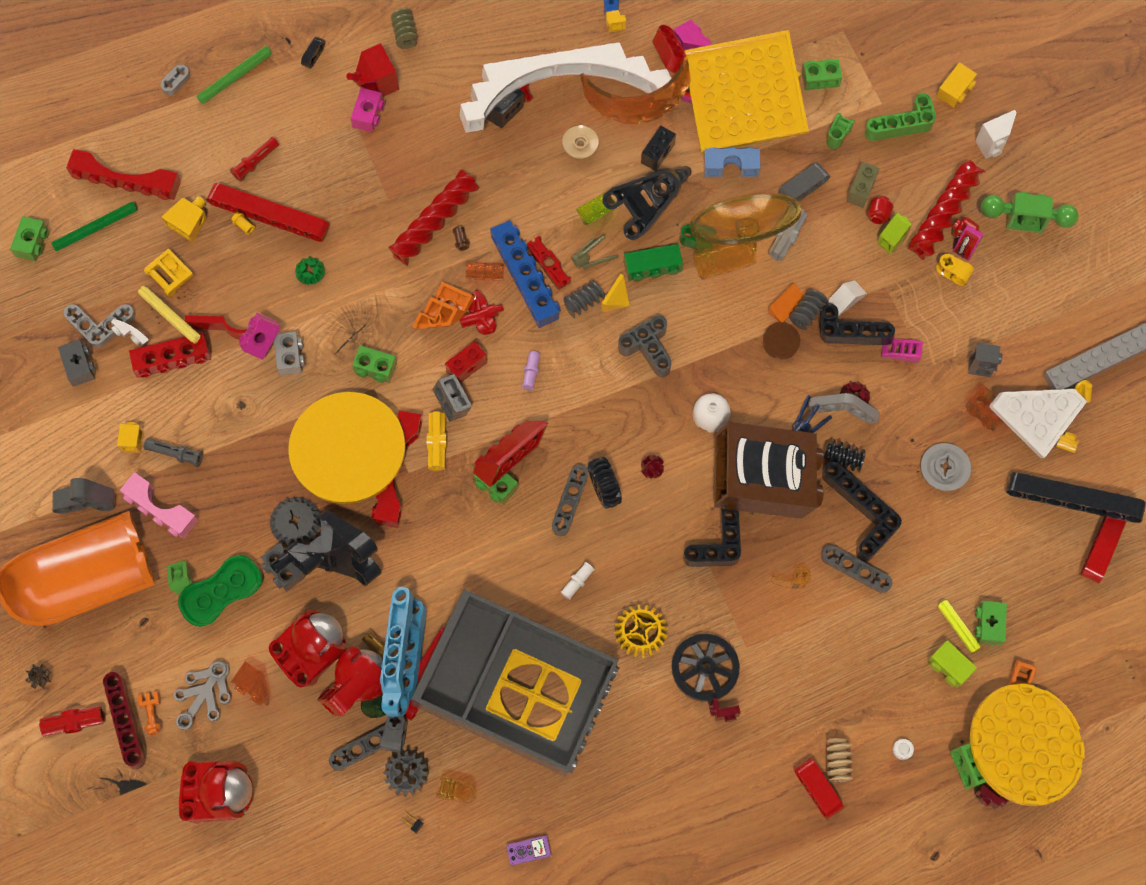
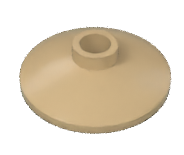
M580 125L566 131L562 144L569 156L584 159L596 152L599 140L594 130Z

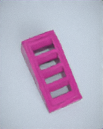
M894 339L891 344L883 345L881 357L919 363L922 355L923 341ZM889 345H893L892 352H888ZM897 346H900L899 353H896ZM905 347L908 348L907 353H904Z

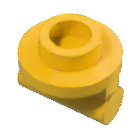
M1088 380L1078 382L1075 385V390L1087 401L1086 403H1089L1091 401L1092 384Z
M1066 432L1060 435L1056 447L1075 453L1079 440L1076 439L1077 436L1075 434Z

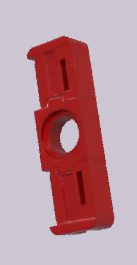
M537 236L534 242L529 241L527 243L528 251L558 290L571 283V276L568 277L561 268V263L551 250H547L541 242L540 236ZM551 259L554 261V265L547 267L544 265V261Z

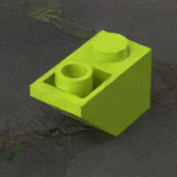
M897 213L880 234L877 243L888 253L892 254L906 240L912 224L908 218Z

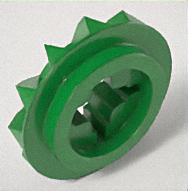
M309 256L305 259L302 258L296 264L295 274L301 283L313 285L321 281L325 274V268L318 258ZM306 266L313 268V275L306 272Z

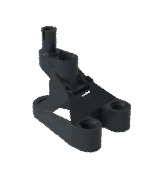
M688 166L678 167L674 170L660 169L618 184L603 195V204L608 209H615L622 204L626 206L634 219L624 226V235L630 240H636L654 226L667 207L678 196L681 185L688 180L692 170ZM661 183L667 186V191L662 189ZM642 190L646 192L654 205L652 207L649 206L640 193ZM611 195L617 198V202L611 199ZM633 225L637 227L638 233L633 231Z
M326 509L317 515V522L321 528V535L309 545L292 543L283 550L284 554L270 563V567L277 574L292 563L305 575H308L316 568H321L327 572L333 571L355 578L364 586H367L382 574L378 564L370 558L378 551L374 541L363 531Z

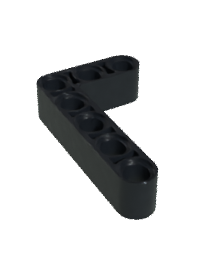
M829 462L822 473L823 480L876 525L861 542L856 551L859 560L868 562L897 532L902 519L899 514L840 464ZM828 470L835 471L837 475H829ZM842 483H849L851 488H845ZM857 495H863L866 501H860ZM872 508H878L881 514H875ZM888 520L894 521L895 524H896V526H895V527L889 526V525L887 524V521H888ZM875 534H880V535H882L883 540H882V541L877 540L874 535H875ZM862 548H868L871 554L863 553Z
M719 508L721 544L689 545L684 551V563L690 567L736 565L741 556L739 511ZM726 514H731V515H733L734 520H732V521L727 520V519L725 518V515H726ZM733 533L736 538L728 539L725 534ZM732 551L737 557L729 558L726 553ZM693 552L697 555V558L690 559L687 554ZM714 552L717 558L710 559L707 553Z

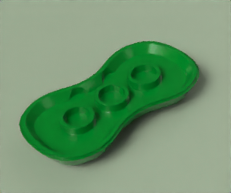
M236 555L228 558L213 576L204 581L193 583L181 592L178 598L181 614L193 626L202 627L213 623L229 604L248 598L257 592L262 582L260 570L247 556Z

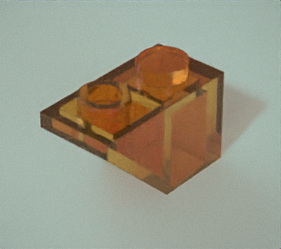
M244 662L231 681L235 686L234 690L242 695L245 693L252 696L250 700L259 706L262 703L268 706L270 702L264 674L252 665Z

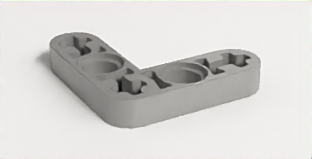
M71 304L64 309V316L93 347L100 348L116 336L113 330L107 329V325L113 319L118 320L116 317L121 319L122 322L130 324L135 319V312L130 305L124 304L119 306L100 324L96 325L77 305ZM73 311L74 313H76L79 319L76 320V318L72 316L70 312ZM123 312H128L129 316L123 315ZM89 322L90 327L87 330H81L82 323ZM97 335L101 340L97 341L94 337Z
M852 394L812 397L809 400L808 409L811 411L819 404L818 413L846 410L866 423L875 424L879 420L880 412Z

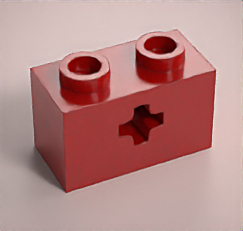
M474 341L445 363L446 372L449 375L455 374L459 383H461L487 364V355Z

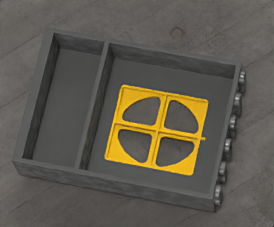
M464 589L414 692L411 705L566 777L568 773H572L578 763L576 755L581 754L587 743L584 737L585 735L589 736L595 725L592 719L593 717L597 718L603 707L600 701L601 699L605 700L612 685L608 683L609 681L613 682L620 667L616 666L619 660ZM523 665H539L542 667V672L532 690L510 681L507 678L509 672ZM550 672L556 673L566 686L569 698L566 705L541 695V689ZM502 687L510 688L528 697L527 705L519 720L513 719L503 707L500 697ZM536 702L561 712L560 720L550 726L538 728L527 725V719Z

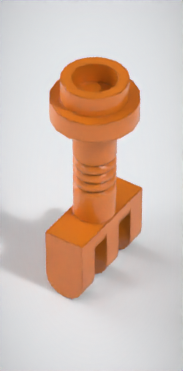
M158 690L153 691L154 699H151L150 692L145 693L146 701L143 700L142 694L137 695L139 708H146L148 725L144 729L147 736H156L161 730L160 724H156L154 706L160 705Z

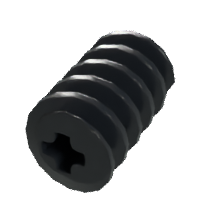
M833 439L831 443H828L823 461L827 457H829V462H833L836 459L838 464L844 462L845 469L849 465H851L852 471L859 467L860 473L866 451L863 449L858 453V447L851 451V445L848 444L844 448L842 441L836 446V439Z

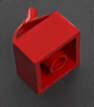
M381 43L361 51L356 72L347 73L346 75L348 80H353L360 88L382 92V97L399 90L396 70Z

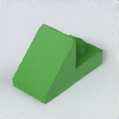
M186 560L167 566L168 585L171 591L174 590L175 594L181 593L187 586L193 584Z

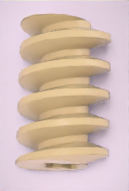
M828 739L827 743L832 745L827 747V751L832 753L827 755V759L832 761L827 764V768L832 769L827 772V776L832 778L828 782L838 783L853 780V777L847 775V773L853 771V769L847 767V765L853 763L852 760L847 759L848 756L853 755L852 752L847 751V748L853 747V745L847 743V739Z

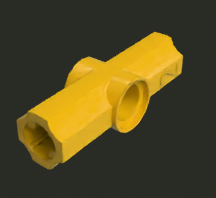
M439 411L429 413V433H427L428 469L433 471L445 470V450H447L445 413Z

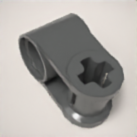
M387 716L381 739V750L402 752L407 726L404 716ZM398 718L401 724H397L395 727L392 721H396Z

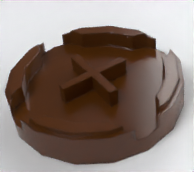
M787 323L771 325L766 329L763 336V347L773 358L788 359L797 353L800 346L798 331Z

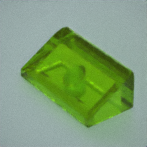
M606 192L576 208L584 225H588L614 210L606 208L603 204L602 198Z

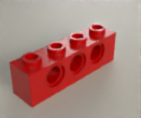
M198 333L200 339L197 343L182 337L129 350L134 374L137 378H147L151 374L167 373L171 369H183L191 364H203L207 360H211L204 333ZM188 350H193L191 354H185ZM174 354L172 359H167L169 355ZM151 359H156L154 363L148 364Z

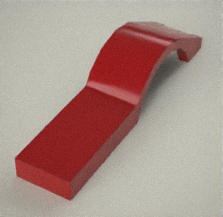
M185 315V322L197 330H226L235 339H240L241 335L247 330H237L230 327L224 316ZM257 333L255 337L260 336L262 333Z

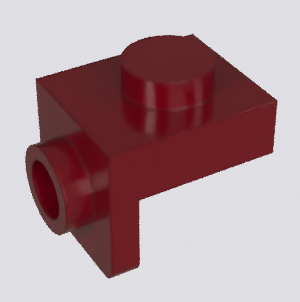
M713 698L712 704H709L710 714L715 716V721H736V717H739L741 714L739 705L719 709L717 698Z
M984 785L975 792L979 802L985 806L989 805L993 809L999 806L1003 807L1008 802V799L1001 795L997 796Z

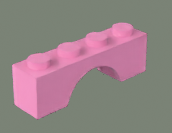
M134 472L120 489L124 495L122 499L130 505L134 503L139 506L137 509L145 516L150 514L154 517L152 520L162 527L164 524L169 528L167 531L177 538L179 535L184 539L196 525L198 519L181 505L171 509H160L154 506L152 503L154 488L148 481Z

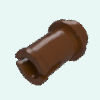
M455 227L453 229L456 240L455 247L459 251H465L469 248L470 243L466 238L464 227Z

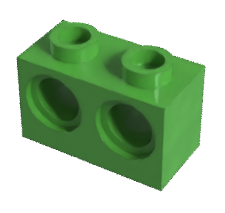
M839 59L804 62L802 67L804 89L815 90L840 87L842 73Z
M359 346L352 367L354 373L360 377L366 378L368 376L380 383H384V381L390 383L397 360L394 355ZM363 361H369V362H370V363H369L368 365H366V366H362V365H361V363H362ZM382 366L388 367L385 371H379V368Z
M475 474L473 475L476 487L481 491L486 490L489 493V497L496 503L500 502L504 505L518 489V482L508 474H505L492 487L485 484ZM505 486L507 488L505 492L497 491L498 487Z
M970 743L950 751L966 790L986 783L974 762Z

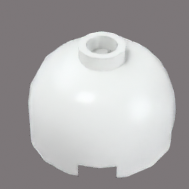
M711 393L705 394L697 400L692 414L696 426L711 433L718 432L729 422L731 411L730 405L724 397Z

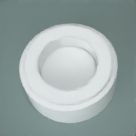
M900 739L893 745V754L896 758L907 760L913 755L914 747L909 740Z

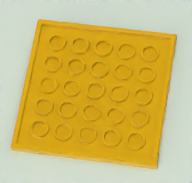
M789 30L684 50L686 53L684 63L701 154L705 152V149L711 147L718 149L735 148L809 133Z

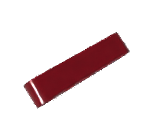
M109 672L103 678V685L124 763L132 769H140L144 766L146 757L126 682L118 673ZM118 678V684L111 687V681ZM123 697V703L116 706L117 698ZM128 716V722L121 725V718ZM133 735V741L130 744H126V737ZM138 754L137 762L131 763L132 755Z

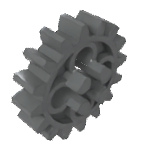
M405 751L404 756L397 753L398 758L390 757L392 763H386L385 765L389 770L384 771L383 774L389 778L384 781L386 784L391 783L389 786L390 790L396 788V795H399L401 791L404 797L407 796L408 792L415 795L414 790L421 791L420 784L427 783L423 779V777L428 776L427 772H423L427 765H421L423 758L416 759V753H413L412 756H409L408 751ZM398 763L403 764L404 770L409 771L410 776L416 779L415 784H409L408 778L406 776L403 777L400 769H396ZM411 764H417L415 770H410ZM397 778H402L400 784H395Z

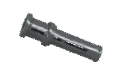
M146 438L144 442V450L177 458V461L180 463L187 462L193 464L194 467H199L203 459V451L201 450L194 451L188 449L187 446L177 447L150 438Z

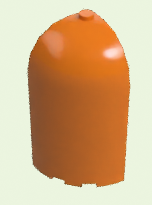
M130 511L31 548L9 560L0 568V603L12 618L23 624L44 626L58 623L155 585L152 569L147 562L146 550L144 545H139V532Z

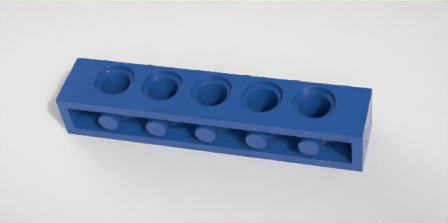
M509 220L491 228V238L538 328L559 320L560 307L556 301L553 302L550 288L548 286L545 287L543 283L544 277L541 271L536 270V262L533 256L528 255V247L525 241L520 240V232L517 226H513ZM508 241L514 242L512 245L506 244ZM521 256L522 259L515 260L514 257ZM524 271L530 272L529 275H523L522 273ZM534 286L539 288L536 291L530 290ZM545 302L546 305L539 306L538 303Z

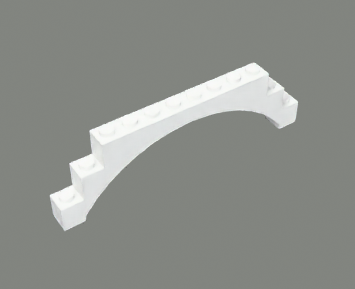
M620 42L485 64L482 70L483 82L472 84L471 99L473 102L461 104L459 116L466 133L483 130L484 121L502 99L529 83L553 76L592 75L610 78L641 89L653 96L654 100L671 97L674 84L667 69L650 72L644 56L626 58Z

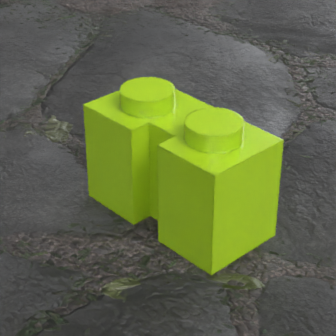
M948 640L928 660L930 667L937 673L941 671L946 676L945 681L957 689L977 669Z

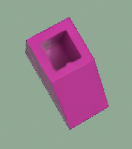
M692 19L673 30L684 50L712 45L709 38L702 34L701 28Z

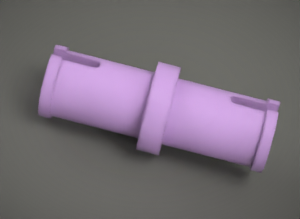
M530 351L527 366L524 367L525 375L522 388L525 390L534 389L535 378L539 373L538 363L541 355L538 352Z

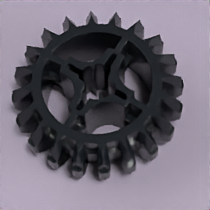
M603 456L589 461L587 465L588 472L601 505L604 508H613L622 502L620 487L608 460Z

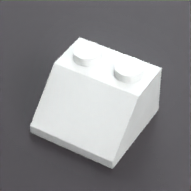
M1015 110L982 125L975 142L986 159L991 156L997 157L1002 153L1016 116Z

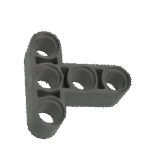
M655 316L621 335L618 341L619 353L623 356H630L640 350L657 376H667L671 370V359L658 341V339L666 334L667 320L663 316ZM661 325L663 328L656 329L654 326ZM639 334H646L647 337H646V338H640L638 335H639ZM623 343H630L631 346H630V347H624L622 344H623ZM653 348L656 349L657 352L650 353L648 350ZM664 363L667 367L660 368L658 365Z
M73 478L70 480V487L53 491L52 511L54 513H70L87 508L100 511H111L114 509V489L85 478Z

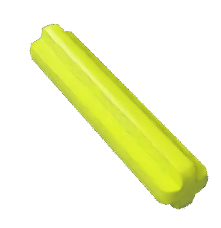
M947 600L942 601L938 605L940 611L971 653L977 651L980 645L950 603Z

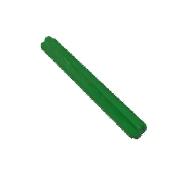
M129 202L52 241L51 245L55 251H59L136 212L137 208L133 202Z

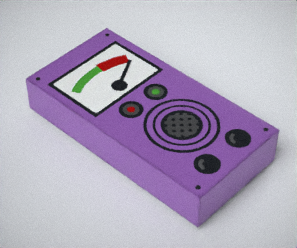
M546 835L506 845L511 866L551 857Z

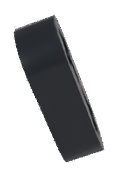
M317 36L313 38L302 56V66L309 69L314 66L324 50V39Z

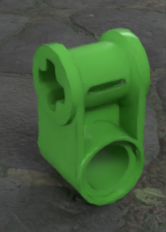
M838 113L829 129L826 139L827 146L832 149L840 148L846 136L850 133L855 120H849L841 116V113Z

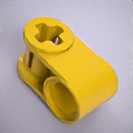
M944 254L936 265V271L939 275L953 281L955 284L966 286L974 272V267L951 254Z

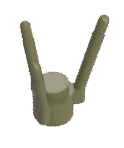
M602 236L597 240L595 238L591 239L571 256V259L578 269L583 267L586 270L591 266L618 258L619 255L616 254L588 263L590 260L588 252L605 239V236Z

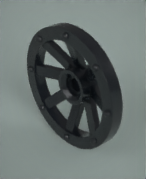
M698 634L689 637L679 645L673 656L672 676L675 684L683 694L696 701L711 702L713 698H717V700L723 698L734 688L739 677L740 664L735 650L726 640L716 635ZM710 642L706 656L703 655L697 643ZM716 645L720 646L727 653L717 658H712ZM691 646L698 660L683 657L682 654ZM730 659L732 673L716 665ZM679 663L696 666L693 670L680 676ZM707 663L710 667L706 669L703 667V664ZM714 673L730 679L722 689H720ZM699 674L700 677L694 691L684 682ZM705 678H709L714 693H701Z

